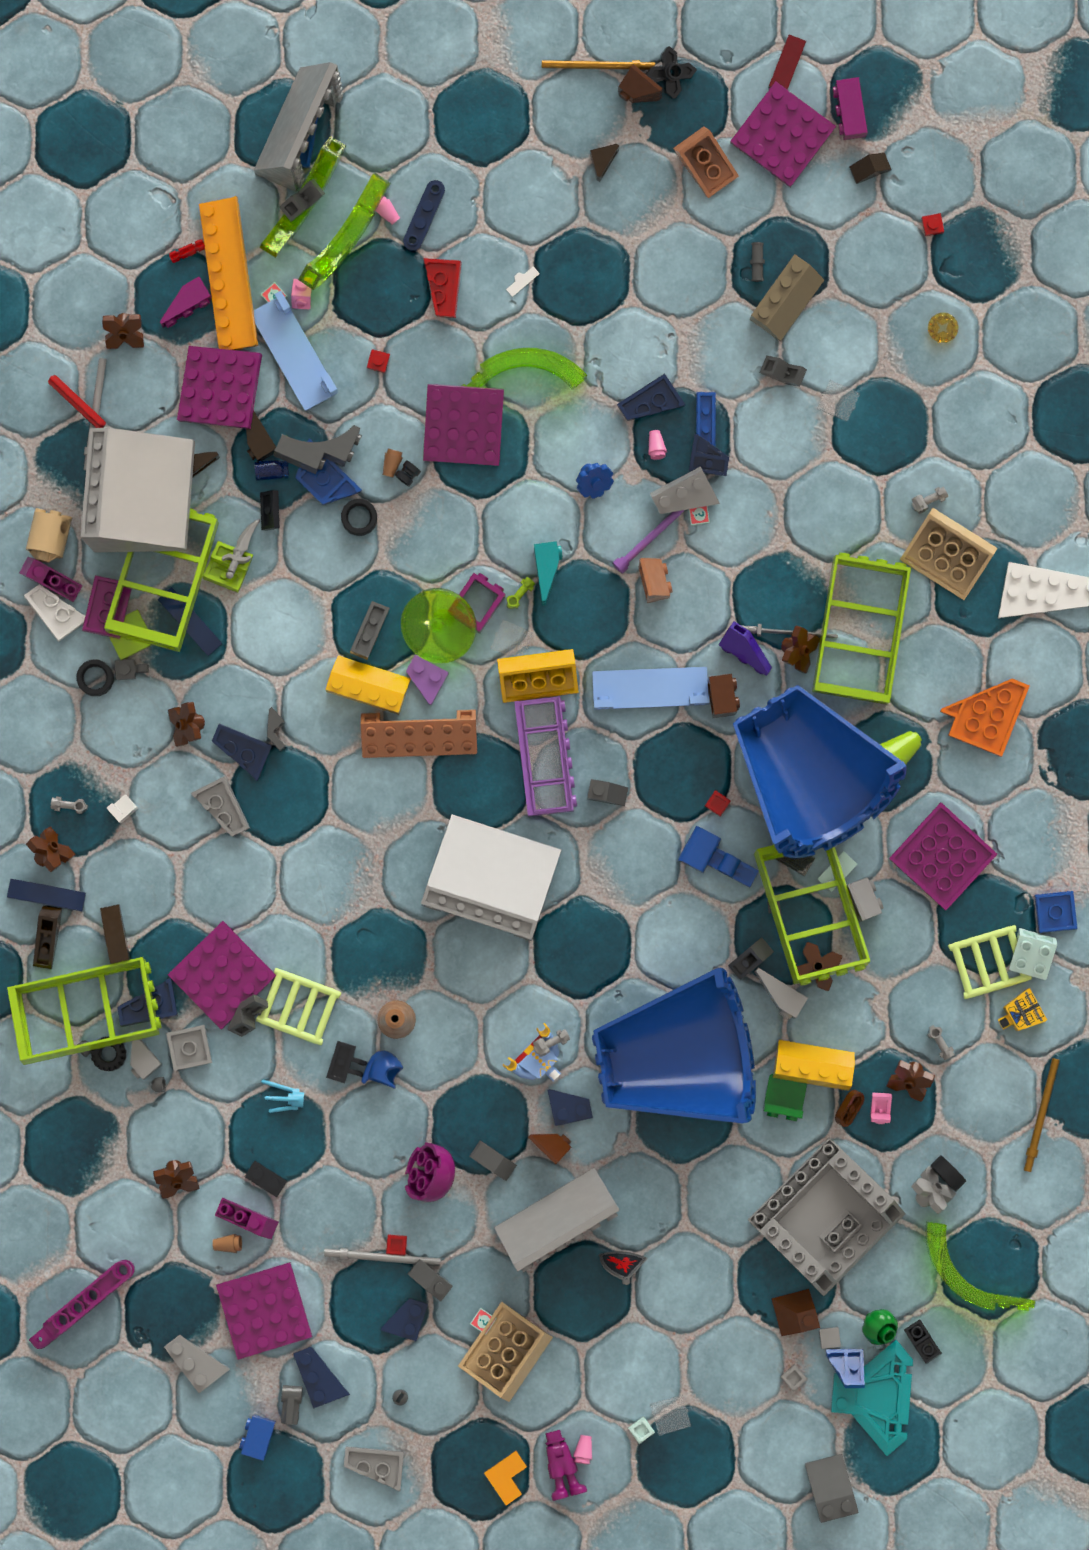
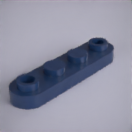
M432 180L425 188L403 239L404 246L408 251H418L425 240L445 194V187L441 181ZM436 186L439 188V190L437 192H433L432 188ZM411 238L416 239L414 244L409 242Z

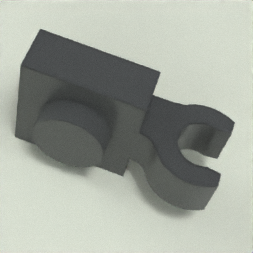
M134 659L115 661L116 680L136 679V673H149V665H135Z

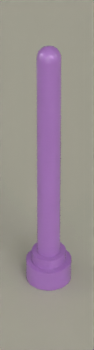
M684 510L672 512L626 556L613 561L614 567L623 574L628 569L629 562L678 518Z

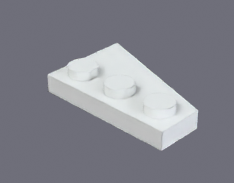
M40 584L24 595V598L58 642L84 624L85 615L59 599L58 596Z

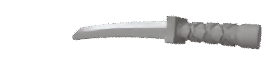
M758 624L757 627L741 625L752 634L757 633V636H761V633L788 635L793 633L791 630L764 629L762 624ZM808 632V634L821 637V633ZM826 634V637L838 638V635Z

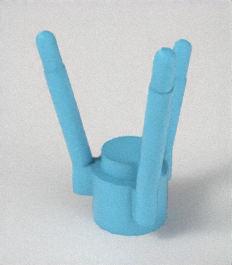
M261 1080L263 1084L292 1092L288 1094V1097L265 1096V1100L288 1101V1105H291L269 1109V1113L298 1110V1107L303 1108L304 1092H299V1089L290 1088L271 1081Z

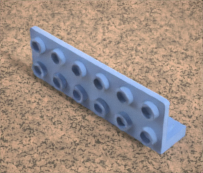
M279 291L274 294L275 299L254 310L255 324L303 409L307 411L336 395L338 390L304 334L283 293Z
M707 667L592 672L594 710L709 705L710 703Z

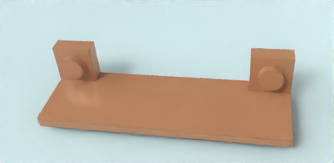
M457 710V719L381 721L380 713H361L362 757L477 754L476 710Z

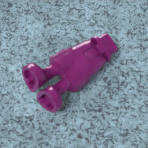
M556 1430L545 1433L547 1439L545 1444L547 1445L548 1472L550 1479H555V1491L551 1495L552 1500L556 1501L569 1497L564 1485L563 1475L567 1477L570 1496L588 1492L587 1487L579 1484L574 1473L578 1471L574 1458L571 1456L566 1441H564L565 1437L562 1438L561 1431Z

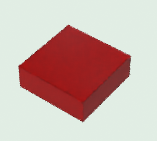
M715 790L705 807L721 817L731 800Z
M388 1234L386 1254L406 1255L407 1236Z

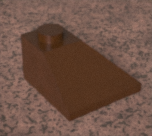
M634 64L618 86L619 96L625 101L629 100L631 103L659 101L662 97L663 88Z
M530 1134L528 1136L555 1164L572 1148L569 1145L571 1141L564 1134L562 1136L559 1134Z
M809 1289L771 1298L781 1336L820 1328Z

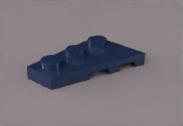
M169 978L162 984L154 986L155 991L152 992L153 999L156 998L158 1010H155L156 1017H160V1019L178 1016L172 979ZM145 993L117 1007L121 1027L150 1022Z

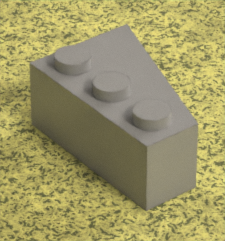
M701 466L650 493L660 514L720 504Z

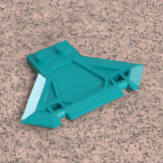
M894 1340L864 1366L865 1388H845L836 1373H834L831 1412L852 1414L886 1456L907 1440V1432H902V1424L908 1425L912 1374H907L906 1370L907 1366H913V1359L897 1340ZM894 1365H899L898 1373L894 1372ZM890 1423L894 1424V1431H889Z

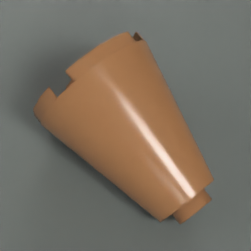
M394 1000L382 1006L378 1013L377 1022L384 1035L389 1038L400 1039L412 1032L415 1027L416 1016L409 1004ZM393 1015H397L399 1018L396 1023L392 1022Z

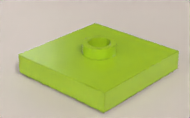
M138 609L125 615L124 623L148 629ZM109 637L120 660H124L152 646L151 644L125 637H120V639Z

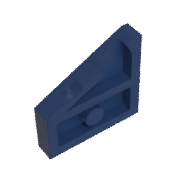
M551 1089L547 1090L555 1126L593 1118L589 1099Z
M409 1298L381 1327V1331L417 1341L428 1304Z

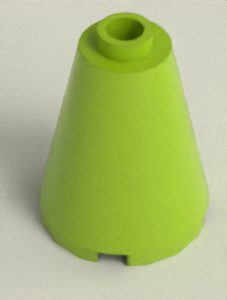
M908 731L880 745L907 764L921 747L922 739L918 733Z

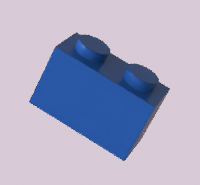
M253 1415L252 1419L248 1418L245 1430H248L246 1438L242 1437L239 1446L242 1449L241 1454L264 1461L276 1421Z

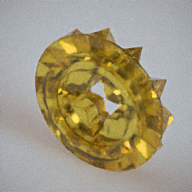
M938 313L930 319L928 333L938 343H947L953 340L958 333L957 320L951 314ZM949 323L946 328L947 332L942 331L937 333L940 328L939 324L944 325Z

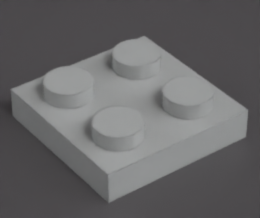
M205 1025L166 1033L174 1071L212 1063Z

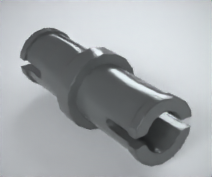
M753 242L751 243L752 260H750L752 265V282L764 281L763 265L765 264L763 259L764 243Z

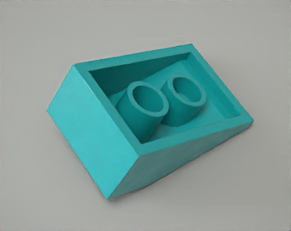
M557 541L534 544L542 606L547 604L559 568V560H563L562 548L557 546Z

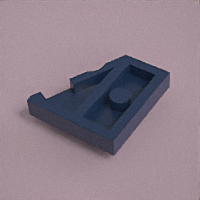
M694 434L689 471H693L701 466L704 473L727 476L729 456L700 435Z

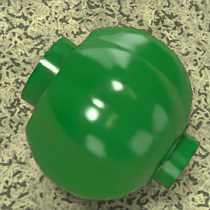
M874 1310L866 1315L862 1332L871 1344H887L895 1338L898 1322L888 1310Z

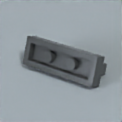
M374 601L371 602L350 650L351 654L368 660L388 615L389 607Z

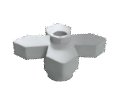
M930 1166L922 1172L921 1178L917 1179L911 1186L917 1193L915 1197L917 1203L922 1207L930 1206L937 1214L941 1213L947 1206L946 1202L948 1203L956 1195L949 1185L939 1182L937 1173Z

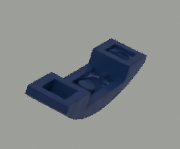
M172 587L168 590V592L178 594ZM162 596L157 599L180 624L186 603ZM192 610L186 632L209 656L222 645V642Z
M10 879L7 898L81 912L83 911L86 893L16 879Z

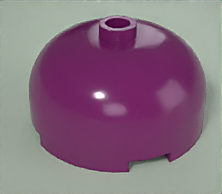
M425 1142V1145L421 1148L417 1147L413 1151L405 1174H409L408 1185L405 1186L408 1196L422 1202H435L449 1192L455 1178V1163L452 1155L445 1148ZM417 1161V1165L424 1167V1170L418 1168L412 1169L414 1163Z

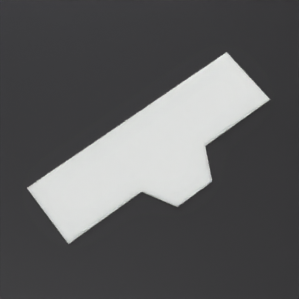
M534 266L525 274L517 273L514 276L515 282L506 290L513 297L540 273Z

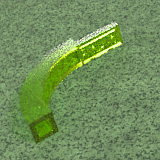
M330 136L321 147L318 157L301 189L310 180L314 179L324 191L341 160L346 145ZM315 204L292 222L283 214L263 240L260 248L276 258L288 241L298 232Z
M377 173L372 174L345 223L326 248L315 259L306 264L298 279L299 281L315 290L335 272L352 251L375 216V211L391 184L389 181Z
M516 348L496 354L480 364V369L483 372L476 373L468 385L463 384L461 386L482 387L490 379L509 369L533 367L556 375L573 390L587 379V374L573 361L558 353L540 348Z
M926 1222L925 1237L930 1260L941 1280L955 1294L976 1306L995 1310L996 1303H998V1307L1010 1308V1305H1016L1018 1310L1029 1311V1307H1035V1300L992 1294L979 1290L969 1284L958 1273L950 1259L946 1244L947 1225Z

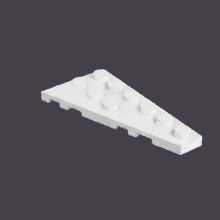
M1008 562L998 619L1089 606V577Z

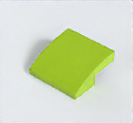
M218 541L210 557V562L205 570L203 579L238 593L252 561L253 554L244 552L242 557L251 556V560L247 563L238 564L233 578L228 579L226 573L228 572L231 560L222 561V557L226 554H233L235 547Z

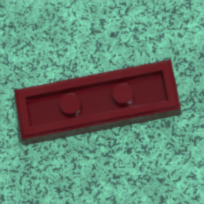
M790 34L788 35L768 88H771L776 81L788 90L806 44L805 40Z

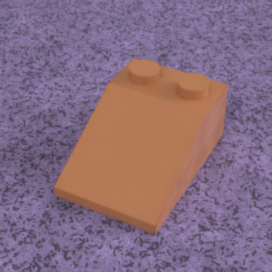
M704 126L673 148L707 198H710L739 177L711 131Z
M641 558L638 568L647 603L670 598V593L673 591L671 582L666 581L665 575L668 574L666 563L662 564L661 559Z

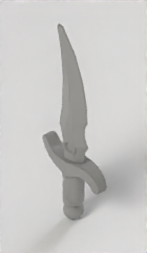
M260 519L252 522L242 532L237 540L236 547L233 549V554H226L222 557V561L231 560L228 572L226 573L228 579L233 578L238 564L247 563L251 560V556L242 557V555L248 550L250 538Z

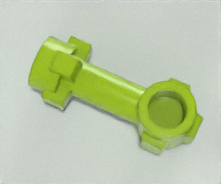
M529 577L523 578L520 582L522 586L518 591L506 598L509 609H517L520 606L519 600L528 590L532 591L534 589L535 582Z

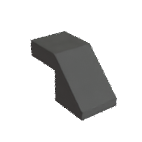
M312 179L301 190L291 195L279 208L292 222L325 195V192Z
M766 355L759 373L787 385L800 387L807 369L802 366L788 364L781 358Z
M271 707L268 715L267 737L282 752L286 745L278 738L275 732L285 724V721Z
M252 995L242 1001L228 1026V1031L243 1037L256 1029L255 1015L268 1008V1001L256 995Z
M481 1140L469 1156L505 1181H507L517 1166Z

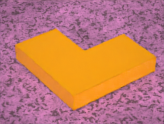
M514 1451L484 1472L505 1505H508L522 1495L512 1480V1477L527 1467L517 1451Z

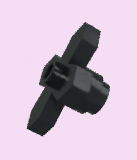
M668 46L660 54L662 66H652L646 75L655 83L664 81V93L671 99H675L682 91L679 80L691 79L697 69L689 62L684 64L677 63V52Z

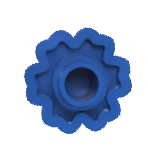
M594 463L584 465L576 479L578 483L577 490L585 498L589 496L592 499L601 497L604 491L610 490L614 482L612 470L606 464L599 465Z

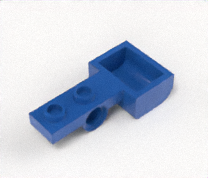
M696 826L678 860L701 873H704L707 866H710L750 888L759 870L742 862L735 856L718 849L721 838Z

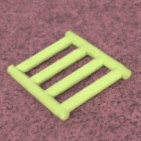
M1015 925L948 945L950 951H953L964 987V999L1032 980L1031 976L1019 973L1020 976L1009 979L997 938L1008 935L1014 954L1017 944L1015 934L1017 928ZM988 940L990 941L1002 980L990 984L978 944ZM968 946L972 948L983 987L973 990L960 949Z
M275 968L274 974L276 977L266 999L268 1001V1008L263 1010L261 1015H258L256 1022L321 1046L323 1044V1039L321 1038L337 998L339 999L341 992ZM282 978L292 981L293 985L279 1022L269 1019L268 1015ZM300 985L310 988L311 991L298 1026L293 1028L286 1025ZM318 992L329 995L316 1033L312 1035L304 1032Z

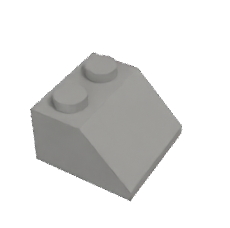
M867 877L847 885L859 922L882 913L881 909L884 907L880 898L876 899L874 894L876 887L872 880L869 881Z

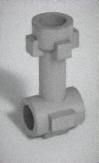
M938 487L935 489L936 493L925 498L922 495L914 497L912 499L914 510L920 514L928 510V504L937 500L945 501V498L948 497L945 488Z
M56 796V798L51 800V809H55L54 811H60L61 808L73 809L76 810L77 814H82L88 810V805L83 799L70 802L62 801V797Z
M932 1025L929 1027L927 1035L929 1038H934L942 1051L939 1053L940 1057L947 1060L955 1055L953 1053L954 1049L952 1046L948 1048L943 1040L941 1027Z
M560 1029L556 1031L557 1036L547 1041L540 1038L533 1042L536 1054L542 1057L550 1052V1047L560 1042L562 1045L566 1044L570 1040L565 1029L561 1031Z

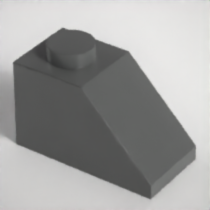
M591 779L587 800L625 806L628 787Z
M761 937L728 966L741 980L774 953V951Z
M421 1259L416 1262L408 1273L411 1278L439 1301H442L453 1287L448 1280Z

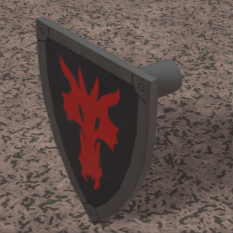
M615 1251L599 1254L600 1262L604 1269L611 1275L622 1279V1283L625 1285L630 1283L631 1276L647 1260V1257L631 1252Z

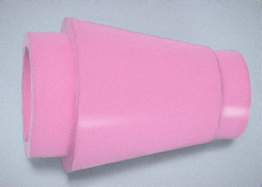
M385 196L373 206L376 209L375 212L390 222L391 225L400 219L390 199L387 200Z
M650 431L648 455L651 456L652 460L665 458L667 449L660 431Z
M580 1435L573 1456L575 1457L574 1462L590 1465V1460H592L591 1436Z

